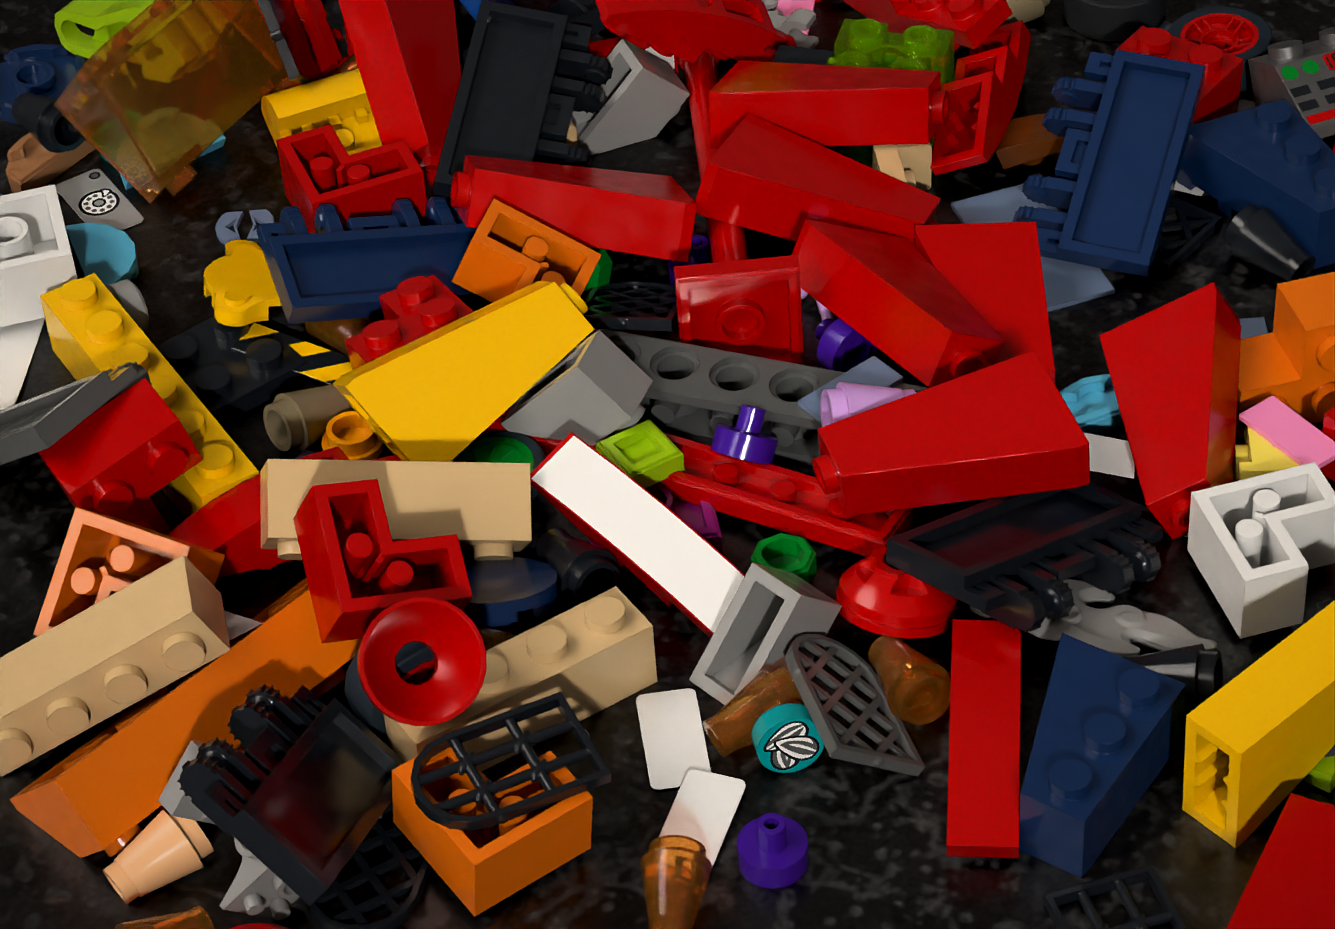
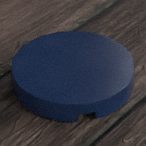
M33 44L15 48L3 55L4 62L0 63V120L19 124L13 119L12 105L19 95L26 92L38 96L68 98L76 101L79 105L88 96L91 83L85 60L80 55L76 57L69 55L68 50L55 44Z
M513 557L511 560L476 561L471 559L464 561L473 597L463 612L474 622L476 627L511 625L512 622H518V612L533 608V617H540L558 603V573L549 564L520 557Z

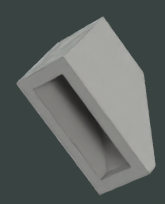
M623 38L606 58L613 68L611 79L606 82V85H598L599 88H603L607 96L605 107H602L599 113L594 112V114L586 113L585 111L573 112L571 121L577 130L578 147L588 150L590 156L656 137L669 120L679 112L681 105L690 95V92L668 63Z
M598 330L569 352L511 406L501 425L509 432L562 441L572 432L588 445L594 446L612 432L618 434L633 427L640 420L645 412V408L640 403L653 380L608 337Z
M752 562L689 680L736 714L745 715L792 679L787 668L785 656L794 639L805 633L826 636L843 605L794 573ZM806 648L799 649L801 653L813 661L815 657L813 653Z

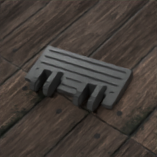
M128 362L117 367L115 370H104L0 410V465L48 449L93 412L142 379L146 378L152 384L147 373L148 369L145 370L137 362Z

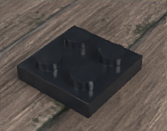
M213 316L155 347L221 426L270 400L277 394L283 393L310 378L293 371L307 364V361L277 334L273 339L265 338L253 341L247 346L245 353L232 347L240 338L248 333L249 328L254 323L241 327H231L218 323ZM262 321L254 322L262 326L268 327Z

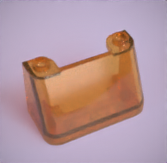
M155 0L86 61L57 99L54 106L151 204L166 189L173 197L178 194L198 174L191 166L196 159L253 108L263 96L295 87L298 83L291 81L288 77L257 0Z

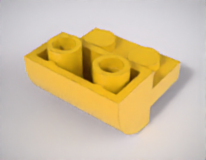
M359 68L265 95L261 99V111L276 147L277 139L329 124L332 125L348 155L382 146Z

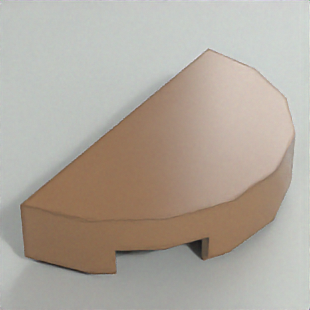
M88 125V132L82 144L74 150L61 153L48 151L31 133L21 137L7 153L9 162L6 174L11 191L13 193L44 187L98 148L96 133L99 128Z

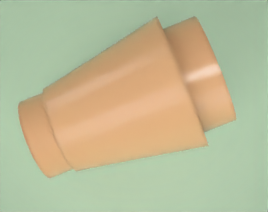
M162 810L113 860L114 862L103 869V872L121 899L126 904H129L138 896L142 897L203 868L201 860L214 850L195 820L172 816L170 813L167 814Z

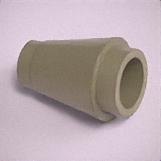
M333 385L277 394L273 403L268 404L264 408L263 420L270 440L279 450L288 451L293 449L296 452H302L322 439L326 432V426L333 417L343 412L355 410Z

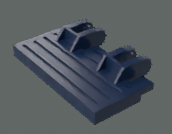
M1117 49L1114 55L1090 51L1084 71L1085 78L1106 83L1064 76V78L1059 77L1057 83H1054L1051 94L1062 105H1072L1075 108L1096 111L1097 114L1055 107L1049 108L1042 122L1047 132L1059 135V137L1065 136L1055 168V176L1076 179L1077 182L1034 174V176L1029 175L1022 188L1024 195L1027 199L1032 200V202L1068 209V213L1040 207H1027L1025 205V207L1020 206L1018 211H1015L1012 222H1036L1040 256L1149 278L1205 81V65Z
M430 197V200L426 202L425 218L427 226H421L416 211L413 209V204H411L409 199L396 200L392 204L391 215L348 218L346 223L347 231H344L339 215L336 213L337 210L332 204H320L315 209L314 223L317 233H308L305 221L297 206L284 207L280 211V223L258 224L256 232L288 324L384 316L378 296L395 290L399 283L416 276L428 277L435 275L471 309H481L492 303L451 282L477 228L467 227L459 214L456 218L458 222L456 224L451 210L443 197Z

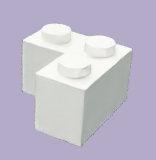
M1316 462L1191 492L1187 550L1240 639L1303 623L1308 570L1335 563V491Z

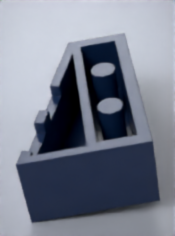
M1286 99L1263 103L1254 108L1192 125L1177 177L1179 184L1189 190L1198 187L1218 200L1217 209L1229 217H1233L1237 212L1239 213L1250 204H1255L1260 209L1270 208L1301 246L1315 257L1314 269L1335 263V153Z
M1064 633L1061 634L1020 793L1019 851L1081 879L1085 876L1181 744L1186 696L1185 683Z

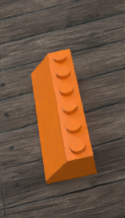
M306 577L251 618L262 624L230 640V651L144 698L9 800L17 811L79 858L105 850L109 857H113L123 851L142 831L138 823L158 809L159 812L164 810L169 814L158 799L191 740L208 743L218 737L219 740L224 741L226 739L227 743L233 744L234 750L239 749L245 752L246 750L240 745L241 741L238 739L234 740V735L229 733L231 730L227 724L232 716L231 711L237 705L245 704L246 695L251 689L255 690L264 684L268 687L273 685L275 690H280L281 696L286 695L290 699L304 685L318 698L346 678V672L342 666L355 656L359 650L361 639L321 643Z

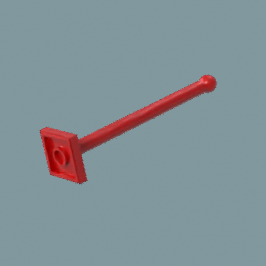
M707 48L695 63L678 57V65L685 73L686 87L690 92L688 100L700 181H702L708 161L718 150L710 148L709 91L719 82L717 67L720 58L714 56ZM706 217L713 263L674 266L679 342L804 365L798 255L749 259L744 227Z

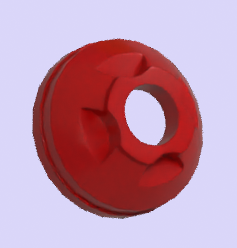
M887 547L875 549L871 552L870 556L858 561L841 575L835 595V601L843 605L839 613L850 623L869 632L894 638H927L946 632L952 627L953 619L956 618L957 598L887 564Z
M413 597L396 602L381 611L371 621L362 636L357 654L358 675L362 688L371 703L389 718L411 726H434L450 721L463 713L476 699L483 686L487 670L486 649L483 638L474 622L458 607L447 601L432 597ZM410 642H418L425 645L433 654L435 661L431 677L418 685L405 682L399 676L395 667V658L398 651Z

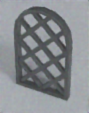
M805 633L796 637L789 646L785 656L787 668L830 758L918 777L925 768V765L882 681L873 668L856 652L839 641L820 634ZM806 648L817 656L819 660L814 663L801 653L799 649ZM834 657L847 664L853 670V672L849 670L846 666H844L842 663H840L838 660H836ZM827 664L846 680L842 684L822 668ZM815 676L835 690V693L831 696L811 680ZM852 685L856 686L873 700L870 705L849 690ZM844 697L863 713L858 717L842 705L839 700ZM833 709L851 723V727L849 729L845 728L827 713ZM871 718L890 734L885 738L868 725L866 721ZM858 730L879 745L876 751L855 735Z

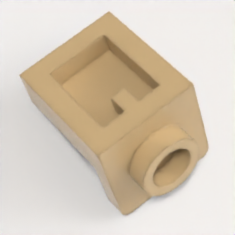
M930 142L928 144L873 145V169L923 191L931 188L932 170L930 166L932 165V147Z

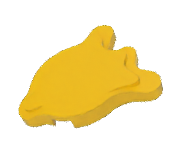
M233 240L227 242L225 245V256L214 260L205 268L203 275L205 298L212 295L214 317L222 325L241 327L254 322L269 321V307L282 306L263 250L253 241Z

